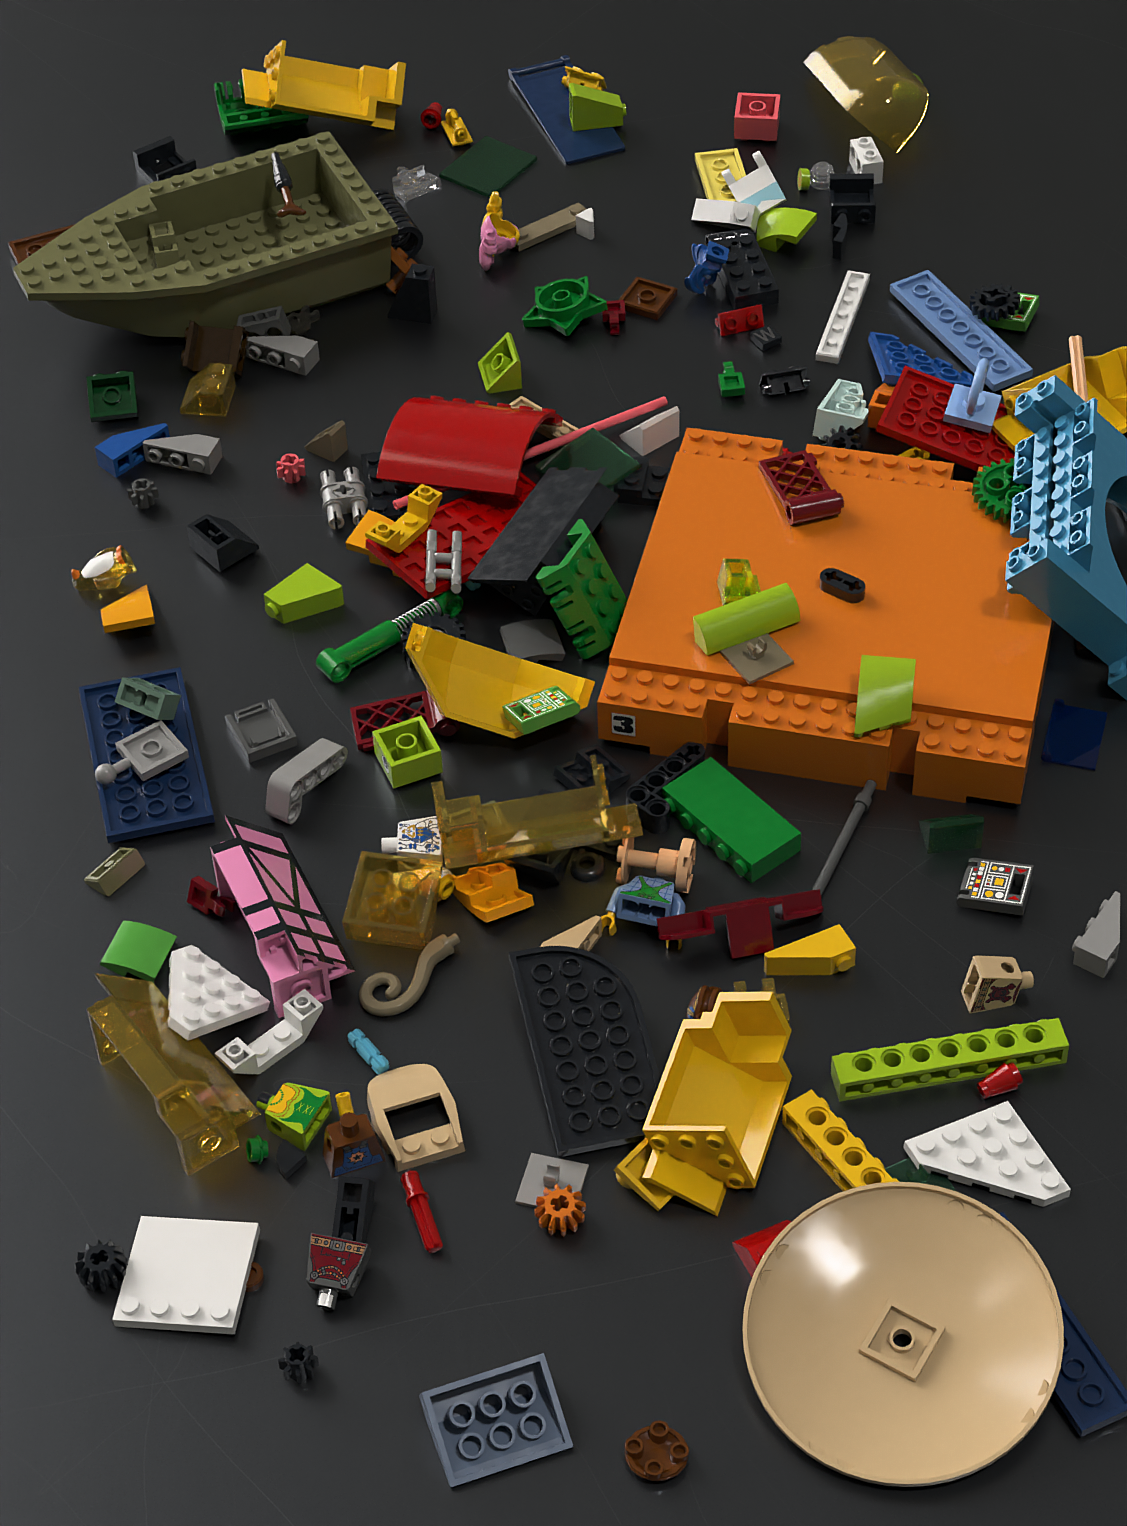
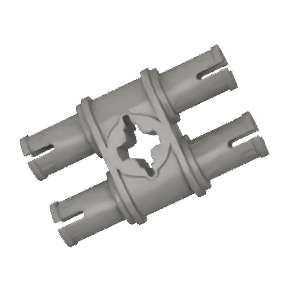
M350 467L345 469L344 476L346 481L336 482V475L332 470H328L329 477H327L326 470L320 474L322 482L320 496L323 498L322 508L328 515V524L332 529H336L335 522H337L338 529L343 527L344 519L342 514L352 513L353 523L357 526L359 519L362 520L367 513L368 499L365 497L366 488L364 483L360 481V473L356 467H352L353 474H351Z

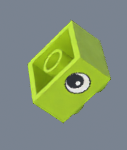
M422 715L372 731L375 755L393 789L443 772L441 750Z

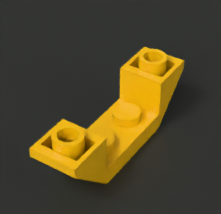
M421 484L408 495L407 512L392 525L378 521L365 533V537L400 554L428 528L443 493Z

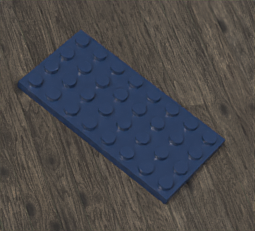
M181 668L127 677L140 678L181 695L174 720H162V722L188 750L189 758L145 781H142L131 767L117 774L116 779L111 784L104 785L96 779L108 843L215 822ZM122 679L78 687L94 772L101 764L113 765L124 759L116 750V742L160 721L115 703Z

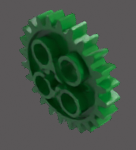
M1011 458L1010 463H1006L1001 459L999 465L993 461L990 467L984 465L983 471H978L977 477L973 480L972 495L974 496V503H978V509H985V515L993 513L994 520L1003 517V523L1011 519L1012 498L1032 487V484H1017L1013 481V458Z

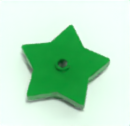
M587 276L577 280L561 279L545 286L535 287L536 304L522 318L524 327L551 326L565 336H569L582 319L608 309L606 300L590 293Z

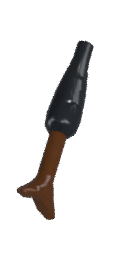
M278 152L272 153L274 185L277 191L282 194L285 206L278 211L277 216L283 218L289 214L296 216L305 215L306 211L293 202L290 192L293 188L292 179L280 158V154Z

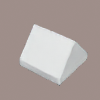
M588 208L576 215V233L590 240L594 238L592 208Z

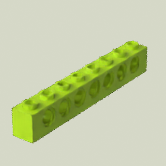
M1059 1018L1041 1019L1037 1022L1012 1024L1002 1028L984 1029L966 1034L958 1033L948 1037L929 1038L919 1042L900 1043L895 1046L842 1053L832 1056L831 1076L840 1102L986 1077L1003 1063L1009 1064L1012 1062L1019 1071L1063 1064L1067 1062L1069 1043Z

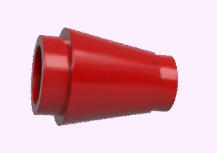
M431 103L421 113V122L426 128L432 129L440 125L442 107L439 103Z
M1003 1063L978 1082L977 1088L981 1096L986 1099L1017 1090L1018 1085L1023 1083V1079L1014 1063Z

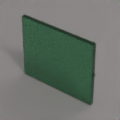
M485 136L441 171L439 177L490 198L492 192L502 190L537 161V156Z
M591 428L535 465L536 469L543 475L549 467H558V470H568L570 467H587L588 470L597 471L599 468H607L599 480L607 488L612 487L641 467L640 463L594 428Z

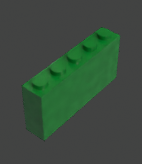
M712 757L662 787V798L669 803L670 814L676 817L685 829L691 830L698 836L701 843L713 849L721 860L728 862L738 875L744 876L751 883L801 851V832Z

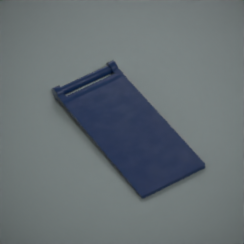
M568 55L561 56L560 59L508 70L510 80L518 87L565 164L625 150V145L613 127L573 131L569 118V88L561 84L563 76H567L565 66L573 67Z

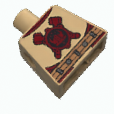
M973 956L961 993L969 1013L1007 1007L1015 1003L1020 989H1030L1033 987L1034 978L1031 971L1021 972L1016 959L1013 957Z

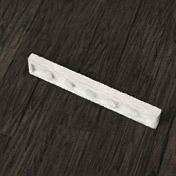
M847 271L817 349L815 360L839 363L868 286L870 274Z

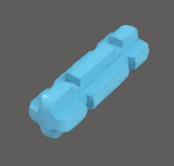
M356 1028L348 1033V1042L353 1048H357L356 1051L368 1065H372L371 1068L376 1074L380 1075L388 1071L389 1061L383 1055H380L381 1052L368 1038H364L366 1035L360 1029Z

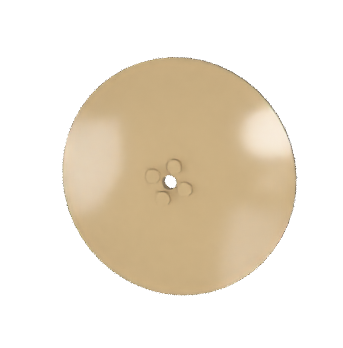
M886 1182L855 1187L822 1200L804 1211L785 1227L764 1253L752 1277L743 1313V1345L748 1372L764 1409L776 1426L791 1442L824 1466L864 1482L885 1486L915 1487L950 1482L971 1475L1006 1455L1024 1439L1046 1409L1056 1387L1064 1349V1326L1057 1291L1046 1266L1029 1241L1009 1221L981 1202L953 1190L923 1183ZM898 1334H906L910 1337L911 1343L906 1347H899L893 1342V1339Z

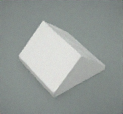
M676 406L659 413L619 436L621 440L644 456L679 436V409Z

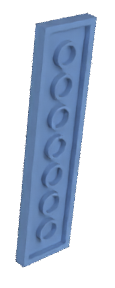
M929 270L890 284V292L974 374L980 359H988L989 367L985 384L993 392L1032 377L1033 369L981 319H978L977 315L973 316L972 311Z

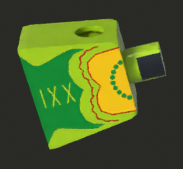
M288 1082L282 1085L276 1096L263 1091L256 1103L257 1108L265 1111L266 1124L269 1131L282 1139H286L303 1151L307 1149L332 1111L330 1092Z

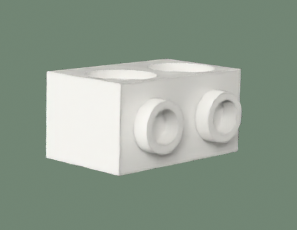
M860 137L859 139L850 140L849 162L855 174L874 173V184L882 183L884 161L872 137Z

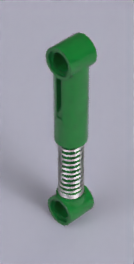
M449 589L428 599L427 602L420 604V606L413 608V610L392 621L386 620L337 649H324L316 659V666L331 681L339 683L348 677L352 669L399 643L404 628H407L406 624L409 621L414 623L415 617L424 618L425 613H429V616H434V612H440V616H444L446 613L450 615V618H453L462 610L463 599Z

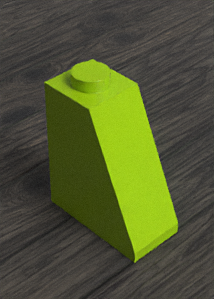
M569 83V118L573 131L623 126V117L627 115L626 105L621 103L619 95Z
M308 563L264 594L266 613L283 624L337 608L344 604L342 585Z

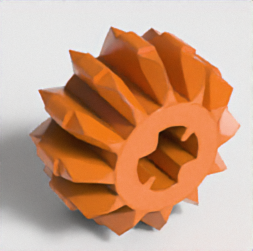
M556 1183L554 1191L545 1187L543 1190L544 1196H537L536 1205L538 1207L534 1209L535 1217L539 1218L541 1229L548 1227V1232L551 1236L556 1230H560V1234L564 1237L566 1229L569 1228L576 1232L578 1229L577 1223L584 1222L585 1215L583 1212L586 1211V1203L581 1201L582 1194L580 1191L572 1193V1186L570 1184L562 1190L560 1185Z

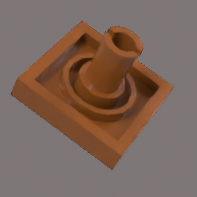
M391 246V260L399 267V271L386 283V286L397 294L412 263H418L412 258L407 260L409 256L400 247L396 250Z

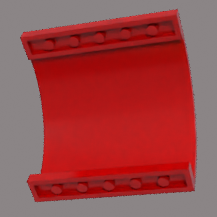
M430 396V398L413 397L400 407L389 427L381 451L376 478L385 482L417 486L424 484L429 487L522 498L523 488L517 485L523 460L533 434L539 425L562 427L563 417L556 414V410L542 408V411H537L529 406L511 408V405L497 403V406H493L484 401L466 403L467 400L453 398L452 401L444 400V397Z

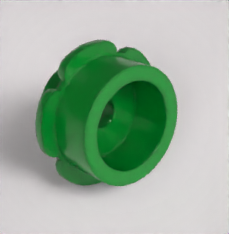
M256 1135L255 1138L247 1139L246 1154L249 1162H257L259 1165L262 1163L263 1158L268 1157V1143L266 1140H262L259 1135Z

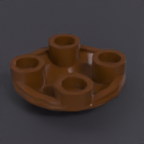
M661 1420L654 1421L650 1426L637 1430L625 1442V1461L631 1471L639 1477L651 1481H663L677 1476L685 1468L689 1458V1447L682 1435L669 1428L668 1424Z

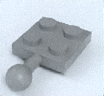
M160 720L116 742V750L124 759L113 765L107 763L99 765L95 771V777L99 783L108 785L114 782L117 774L131 767L141 780L145 781L189 758L188 750Z

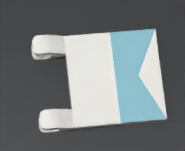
M757 151L752 156L759 167L758 169L737 181L729 169L724 170L722 175L736 201L756 205L760 210L759 216L787 200L761 152Z

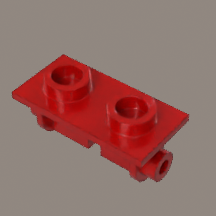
M762 305L719 313L718 318H715L716 327L720 328V335L726 336L764 327Z

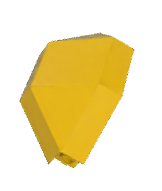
M416 623L412 624L405 646L408 655L441 715L514 739L523 734L505 718L502 706L550 687L558 686L580 705L581 710L588 706L595 681L511 656Z

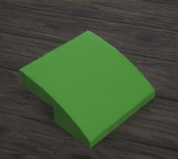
M123 920L100 965L123 977L129 972L153 984L177 936L153 926Z

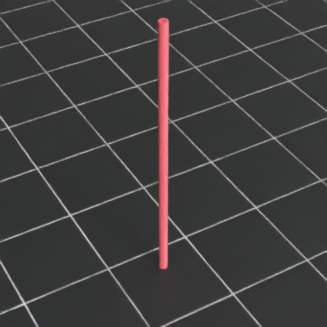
M663 396L527 449L524 460L668 405V401ZM431 487V488H433V489H435V490H437V491H439V492H441V493L444 492V491L450 490V489H442V488ZM408 495L393 501V506L396 510L408 505Z

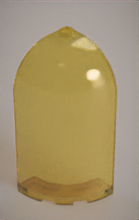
M842 37L828 45L820 46L804 60V64L835 99L864 127L897 153L920 125L928 106L927 88L883 43L869 37Z

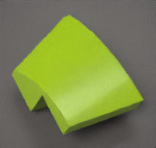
M772 208L759 216L756 238L759 247L777 252L785 241L797 244L817 221V213L797 208Z
M862 655L854 737H862L864 732L877 728L881 731L888 729L892 725L911 722L916 659Z

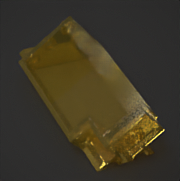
M596 755L590 756L594 786L481 805L480 795L447 800L443 782L431 783L446 869L642 836L643 831L636 803L605 808V806L610 805L608 790L605 784L603 764H597Z
M94 973L97 981L109 994V997L87 1008L99 1062L103 1066L122 1056L154 1097L157 1114L176 1137L182 1168L187 1175L190 1176L239 1147L236 1129L261 1115V1113L198 1037L187 1041L168 1026V1000L152 981Z

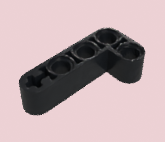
M687 742L626 790V813L640 818V826L653 834L667 832L670 827V806L662 798V787L705 761L704 746L700 743Z

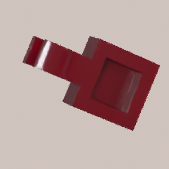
M625 300L606 301L608 309L602 311L603 322H610V335H619V321H626Z
M196 876L190 881L187 903L205 914L214 912L223 917L226 909L230 912L234 911L236 902L230 897L218 896L219 888L200 876Z

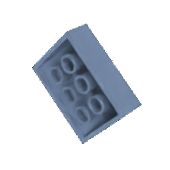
M544 1353L419 1394L426 1421L450 1488L573 1447Z

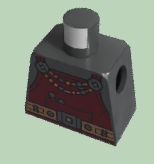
M311 1233L307 1283L311 1289L320 1291L316 1304L317 1307L333 1311L338 1295L353 1297L372 1254L368 1244Z

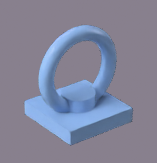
M980 359L971 387L959 384L954 385L943 421L987 433L991 432L1002 395L983 391L989 367L988 359Z

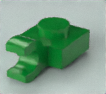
M732 361L723 362V374H718L721 396L745 395L742 372H734Z

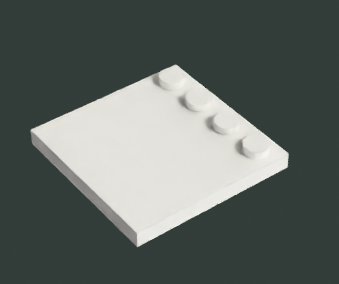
M141 1216L126 1268V1275L123 1279L112 1318L114 1326L235 1334L251 1270V1263L260 1234L259 1224Z

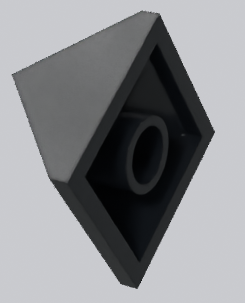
M524 830L503 852L502 859L506 865L515 868V871L561 885L574 850V845Z

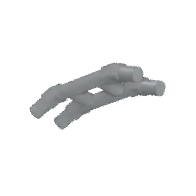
M430 529L427 531L426 590L428 592L435 590L436 579H451L452 592L459 593L461 591L462 532H452L451 553H436L437 531ZM436 563H451V569H436Z

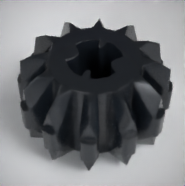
M840 426L838 432L831 428L832 436L824 435L823 437L828 443L821 445L838 448L840 444H845V449L851 450L863 448V445L858 442L861 436L854 434L853 428L850 427L846 430L844 426Z
M99 1239L95 1246L86 1243V1252H78V1262L75 1263V1271L82 1286L88 1285L92 1292L100 1287L105 1293L110 1285L117 1288V1280L124 1279L126 1275L125 1270L128 1266L124 1250L121 1246L115 1247L111 1240L105 1245Z

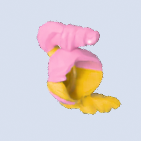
M497 191L492 192L489 198V203L486 207L487 213L483 218L481 226L479 263L484 271L491 268L494 263L493 257L495 254H500L514 248L520 238L517 226L507 220H502V199Z

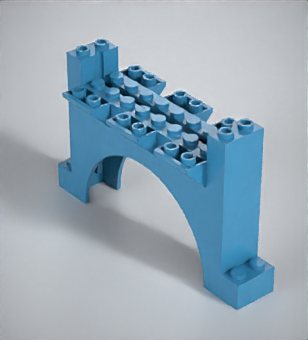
M1054 375L1047 380L1041 381L1030 391L1022 393L1015 401V417L1034 434L1015 445L1013 481L1017 484H1032V487L1012 498L1010 535L1013 538H1027L1029 542L1009 553V560L1006 561L1005 576L1007 591L1011 594H1022L1109 666L1108 686L1127 700V585L1115 561L1105 520L1106 502L1115 505L1127 514V438L1097 412L1098 400L1095 397L1085 402Z

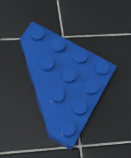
M870 332L868 341L883 383L896 386L906 365L951 384L971 387L973 381L972 374L966 371L959 373L957 370L952 369V364L938 357L933 360L926 355V351L912 344L908 345V347L899 342L900 338L893 334Z

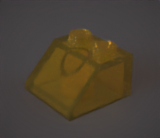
M209 363L191 378L180 407V413L226 416L236 387L233 365Z

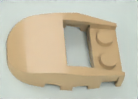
M428 1064L407 1065L384 1072L369 1082L367 1103L371 1115V1126L380 1138L386 1154H392L394 1157L397 1172L465 1152L456 1103L435 1067ZM434 1097H441L450 1124L394 1140L385 1112Z

